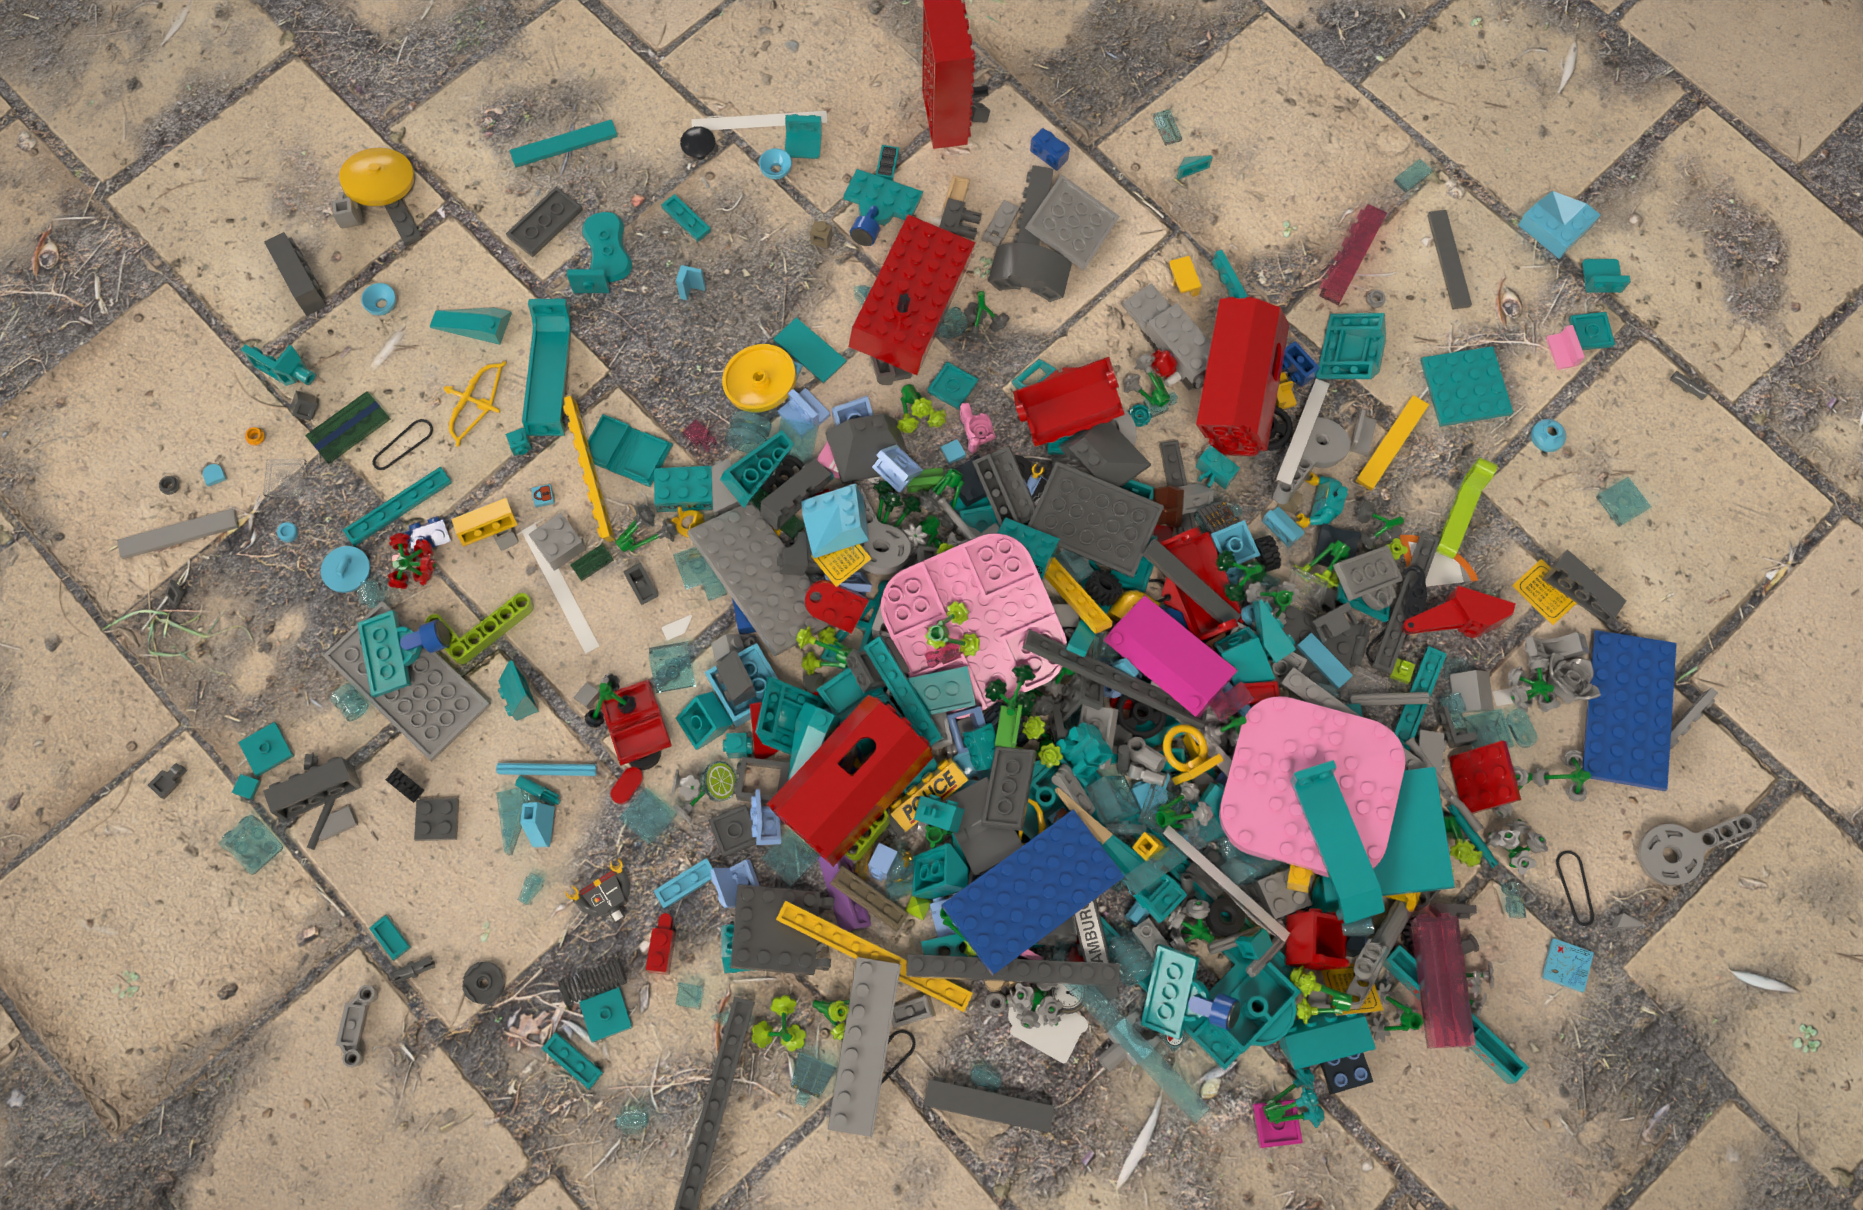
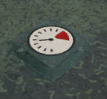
M1184 1031L1182 1038L1179 1040L1165 1034L1160 1035L1162 1041L1172 1052H1175L1189 1039Z

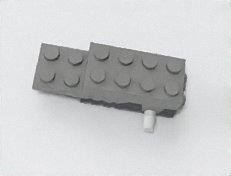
M1152 283L1125 300L1122 306L1145 332L1144 339L1150 343V346L1155 351L1159 349L1161 351L1169 350L1178 363L1176 372L1164 381L1166 386L1169 387L1180 380L1188 391L1192 388L1199 390L1203 387L1211 342L1178 303L1171 306Z

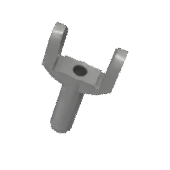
M1394 901L1373 938L1368 939L1358 956L1353 968L1356 975L1346 993L1357 996L1360 1001H1352L1351 1009H1358L1363 1005L1380 974L1387 956L1412 915L1413 911L1409 912L1407 910L1406 902ZM1363 980L1367 982L1368 987H1361L1357 981Z

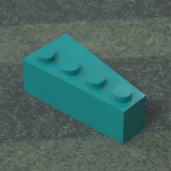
M781 430L723 472L720 478L721 482L744 509L787 457L794 443Z

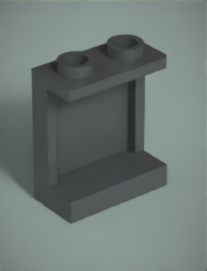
M891 638L885 640L889 650L907 676L910 670ZM857 649L852 650L845 660L863 693L885 687V682L866 651L858 652Z

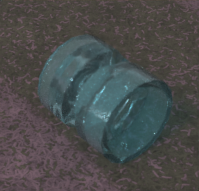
M350 683L339 687L330 697V701L337 709H341L340 712L347 721L358 719L369 707L367 701L359 695L358 691Z

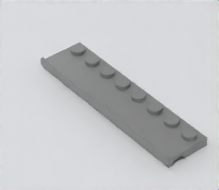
M861 957L856 959L848 1006L849 1013L846 1018L828 1130L873 1137L901 964Z

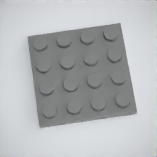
M1061 174L1025 229L1079 268L1085 270L1120 216Z

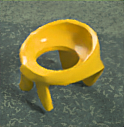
M681 506L678 507L679 516L671 520L676 524L677 532L689 538L687 535L688 530L705 523L703 513L695 510L682 512ZM687 516H693L694 520L689 524V529L683 528V519Z

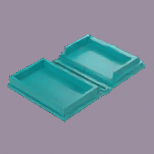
M602 414L588 439L594 465L648 487H651L654 482V468L662 467L673 447V443L634 429L629 424Z
M846 668L816 689L833 714L840 718L839 722L841 724L868 695L874 698L877 697L885 706L887 704L891 705L897 711L896 714L899 718L903 717L882 688L863 693L849 668ZM863 738L856 744L864 757L876 749V743L871 738Z

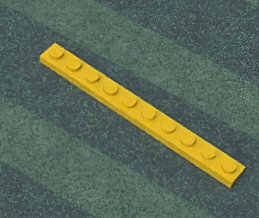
M787 901L784 902L776 918L777 921L854 959L861 957L901 964L899 981L962 1012L965 1011L973 994L945 979L907 977V960Z

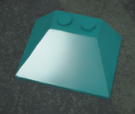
M1330 314L1319 362L1320 369L1316 378H1374L1380 372L1386 344L1385 314Z
M769 676L766 682L756 734L762 744L791 755L795 723L804 702L820 709L829 708L823 698Z

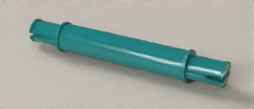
M1453 804L1448 806L1447 808L1456 818L1458 825L1476 849L1483 852V859H1486L1491 868L1498 865L1499 863L1491 854L1490 849L1478 833L1474 832L1458 808Z

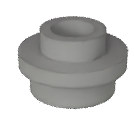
M1373 290L1367 296L1368 304L1375 308L1383 306L1386 300L1385 294L1381 290Z
M999 992L990 993L985 1001L987 1009L992 1013L1002 1012L1006 1007L1004 995ZM992 1000H999L1000 1005L998 1007H994L992 1005Z

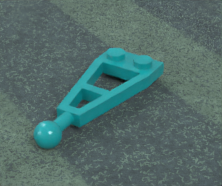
M883 580L878 584L879 592L874 600L869 599L855 628L866 631L858 652L865 651L863 647L872 640V627L884 590L889 582L888 580ZM871 609H874L869 623L861 621ZM840 630L835 638L838 639V642L842 643L850 633ZM825 649L820 657L822 662L839 663L836 660V652Z

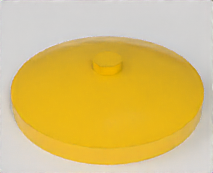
M370 148L355 153L343 163L339 172V181L343 192L352 201L367 206H383L400 200L410 191L414 183V172L410 161L400 152L388 148Z
M757 344L744 348L730 359L723 372L722 385L727 398L737 408L747 412H764L779 406L788 398V393L795 387L797 373L795 365L786 351L770 344Z

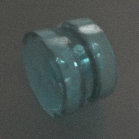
M746 411L734 412L730 419V428L727 429L725 441L734 449L750 453L767 441L766 438L770 435L772 425L767 419L755 413Z

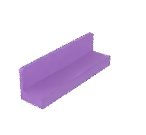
M844 855L832 867L820 856L818 860L829 897L835 898L833 910L838 927L851 932L872 926L867 910L830 884L841 866H844L856 875L852 860Z

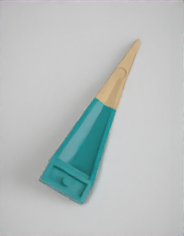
M1056 788L1055 792L1070 811L1074 809L1097 841L1102 843L1103 849L1125 876L1121 880L1142 908H1146L1158 923L1162 922L1187 896L1185 891L1173 878L1149 861H1145L1137 852L1083 810L1060 788Z

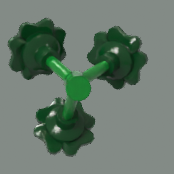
M1224 550L1216 559L1218 570L1227 572L1229 568L1237 567L1242 569L1245 574L1242 581L1236 585L1230 582V584L1224 586L1225 596L1230 601L1240 602L1245 599V592L1242 589L1246 581H1250L1251 584L1256 582L1262 583L1267 572L1264 571L1265 566L1259 564L1258 561H1254L1253 564L1251 562L1247 563V567L1238 564L1234 560L1233 551Z
M1020 664L1019 667L1015 666L1012 669V672L1018 679L1016 682L1017 687L1011 699L1005 696L1007 684L1000 679L991 681L985 689V697L987 699H991L992 702H995L997 699H1003L1008 704L1007 714L1009 716L1015 714V708H1018V704L1022 705V716H1027V713L1031 714L1035 705L1032 695H1027L1024 692L1019 694L1020 688L1024 685L1025 681H1033L1036 678V675L1033 674V669L1029 665Z

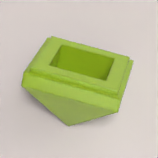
M912 896L905 911L916 918L924 920L932 901Z

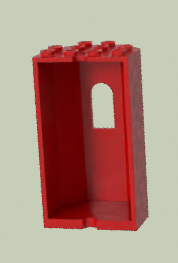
M1227 297L1226 299H1220L1196 425L1204 437L1209 438V444L1223 455L1256 456L1259 450L1263 452L1268 450L1290 324L1280 307L1253 297Z
M870 695L857 706L767 803L776 816L832 867L839 862L934 758L931 753L932 748L929 746L930 743L923 736L919 737L911 727L912 724L905 717L900 719L896 714L897 711L891 705L887 704L885 706L880 699ZM861 739H873L876 743L875 752L853 776L849 775L838 765Z

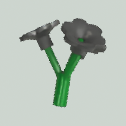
M984 291L977 293L978 304L971 302L968 308L964 310L967 321L969 323L975 322V324L972 325L970 332H962V335L979 341L985 340V337L978 333L980 328L978 325L983 322L987 313L992 319L989 328L994 333L1005 328L1010 319L1005 313L999 316L996 313L994 314L986 306Z
M1364 501L1362 506L1358 508L1357 520L1363 523H1368L1370 518L1382 521L1381 526L1377 529V533L1368 535L1361 531V542L1364 543L1368 550L1373 551L1377 547L1375 541L1379 539L1378 536H1381L1383 542H1392L1394 538H1398L1402 534V529L1398 525L1403 524L1404 519L1400 516L1389 520L1379 516L1374 510L1375 503Z

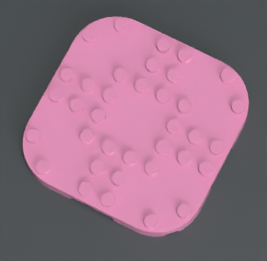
M998 533L979 536L900 571L886 585L881 599V613L891 639L894 641L910 670L908 673L909 678L968 666L976 706H980L981 710H985L996 702L1004 701L1003 699H997L995 702H992L991 699L985 697V689L991 681L1000 679L1002 682H1005L1007 684L1005 696L1007 698L1013 697L1018 679L1012 672L1015 666L1019 667L1020 664L1029 665L1033 669V674L1036 675L1033 681H1025L1024 685L1020 688L1019 694L1049 682L1062 668V666L1022 648L1025 634L1029 629L1067 646V641L1030 553L1022 543L1011 536ZM954 601L964 603L965 608L969 610V614H967L969 619L964 621L962 625L953 624L952 621L946 623L945 626L948 628L949 638L961 640L965 634L971 635L975 633L977 638L980 639V650L976 652L975 656H964V652L960 651L961 645L946 642L945 647L940 646L938 649L927 644L928 639L925 638V635L928 633L929 627L937 625L940 620L948 617L947 607L952 605ZM966 708L947 711L946 713L948 715ZM970 714L956 717V719L968 717Z
M1271 697L1254 705L1245 716L1247 722L1241 726L1220 804V824L1229 841L1236 848L1247 854L1270 861L1275 859L1313 870L1312 873L1329 877L1290 780L1294 772L1334 760L1337 767L1334 776L1374 869L1383 858L1387 848L1405 769V753L1398 737L1388 727L1377 721L1289 697Z

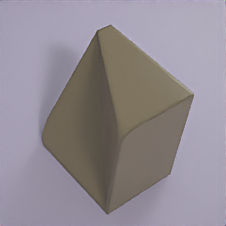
M1296 492L1287 504L1278 503L1277 507L1295 514L1303 495Z

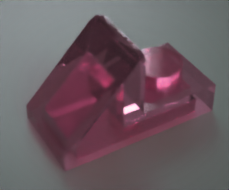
M1240 682L1226 693L1222 689L1219 690L1210 707L1220 722H1223L1253 701L1254 698L1244 683Z

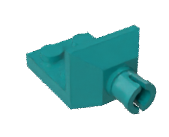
M245 344L241 348L243 354L255 368L285 386L294 384L298 380L306 385H310L316 377L315 372L307 369L304 361L290 344L277 360L270 355L266 357L255 346L251 348Z

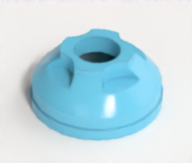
M769 149L759 159L760 170L767 178L781 179L788 175L791 170V157L782 149ZM779 166L781 170L775 173L771 171V168Z
M376 283L364 290L361 302L370 314L377 316L385 315L394 308L396 295L389 285ZM381 300L387 301V304H386L385 307H383V308H378V307H377V303H378L379 301H381Z
M1544 419L1536 423L1532 428L1531 439L1538 449L1544 452H1554L1564 445L1566 431L1559 422L1553 419ZM1547 428H1555L1557 435H1550Z

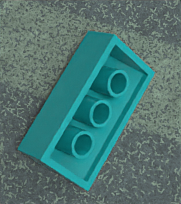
M1322 1013L1311 1016L1307 1024L1303 1022V1019L1295 1020L1288 1033L1279 1040L1280 1047L1294 1070L1376 1049L1363 1013L1337 1016L1335 1013Z

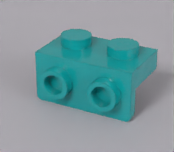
M987 723L972 731L963 732L964 744L968 748L971 764L975 770L991 768L996 749V734L992 723Z

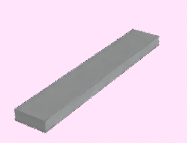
M232 508L118 539L120 557L127 559L238 528L235 510Z

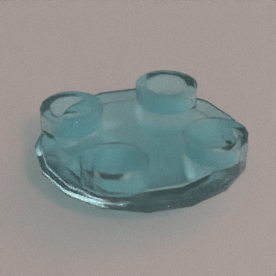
M959 307L948 309L936 334L937 336L944 339H952L966 331L968 319Z

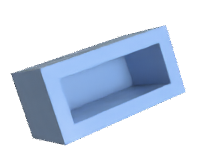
M879 843L868 864L871 877L878 881H882V879L887 881L898 860V852Z

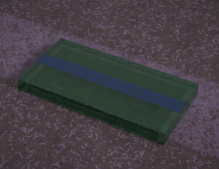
M366 391L305 436L325 461L330 464L391 419L369 392Z

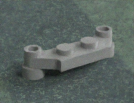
M370 985L360 987L357 997L350 1003L345 1002L335 1045L340 1046L344 1054L342 1060L347 1067L354 1068L360 1066L364 1061V1057L359 1051V1045L368 1006L378 998V992Z

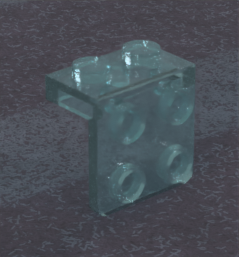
M250 814L241 819L236 828L226 832L218 844L224 850L230 852L249 874L254 875L283 850V845L260 819Z

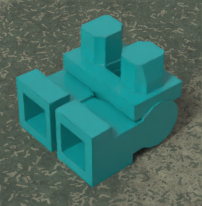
M1082 722L1078 727H1073L1069 730V735L1065 739H1060L1056 743V746L1060 747V753H1064L1066 759L1071 761L1073 765L1071 770L1074 776L1089 778L1100 768L1099 765L1102 766L1114 755L1107 742L1103 740L1100 730L1092 724L1088 725L1086 722Z

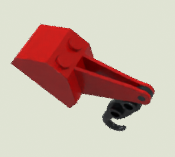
M1417 565L1408 566L1403 572L1404 575H1407L1412 570L1418 573V580L1409 591L1404 610L1407 620L1402 624L1401 628L1405 634L1457 629L1458 632L1464 633L1467 637L1478 638L1500 627L1514 613L1516 603L1459 585L1447 597L1445 603L1423 612L1428 595L1425 583L1426 574Z

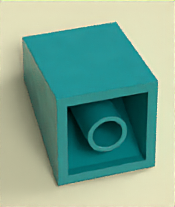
M1249 627L1243 628L1213 643L1218 655L1238 670L1230 680L1236 691L1237 684L1270 682L1275 679L1260 640Z

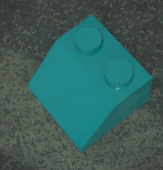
M713 691L695 696L676 717L695 750H699L723 735L733 724Z

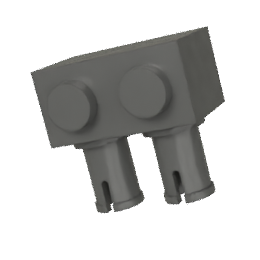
M948 198L939 227L959 236L975 240L977 228L964 226L962 222L968 221L979 225L982 213L967 210L965 208L966 202Z

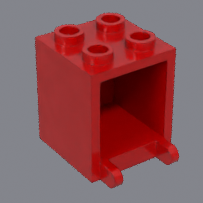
M1309 909V912L1296 911V914L1287 915V931L1290 934L1286 939V965L1299 968L1303 965L1304 969L1315 971L1345 969L1349 966L1350 962L1346 959L1347 924L1345 925L1343 919L1338 920L1336 912H1326L1325 914L1322 913L1321 909Z

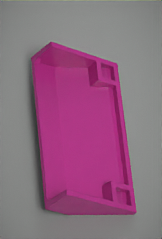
M1145 595L1114 626L1103 640L1120 655L1127 658L1137 669L1195 717H1201L1238 671Z

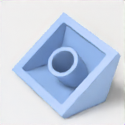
M868 396L832 408L835 426L849 419L873 415Z

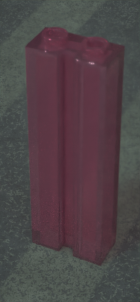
M1428 913L1418 914L1416 918L1411 920L1427 1049L1475 1046L1458 916H1451V913H1439L1438 917L1433 918Z

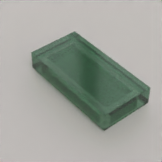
M601 544L570 564V566L582 582L614 560L604 545Z

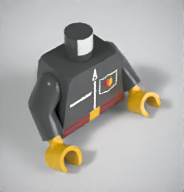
M618 857L620 863L618 866H614L612 861H610L611 871L579 890V892L574 885H571L575 891L572 895H568L565 891L567 898L573 899L576 906L593 917L600 916L601 918H606L610 915L614 923L622 921L626 916L621 907L628 903L626 898L630 895V880L625 869L622 868V859Z

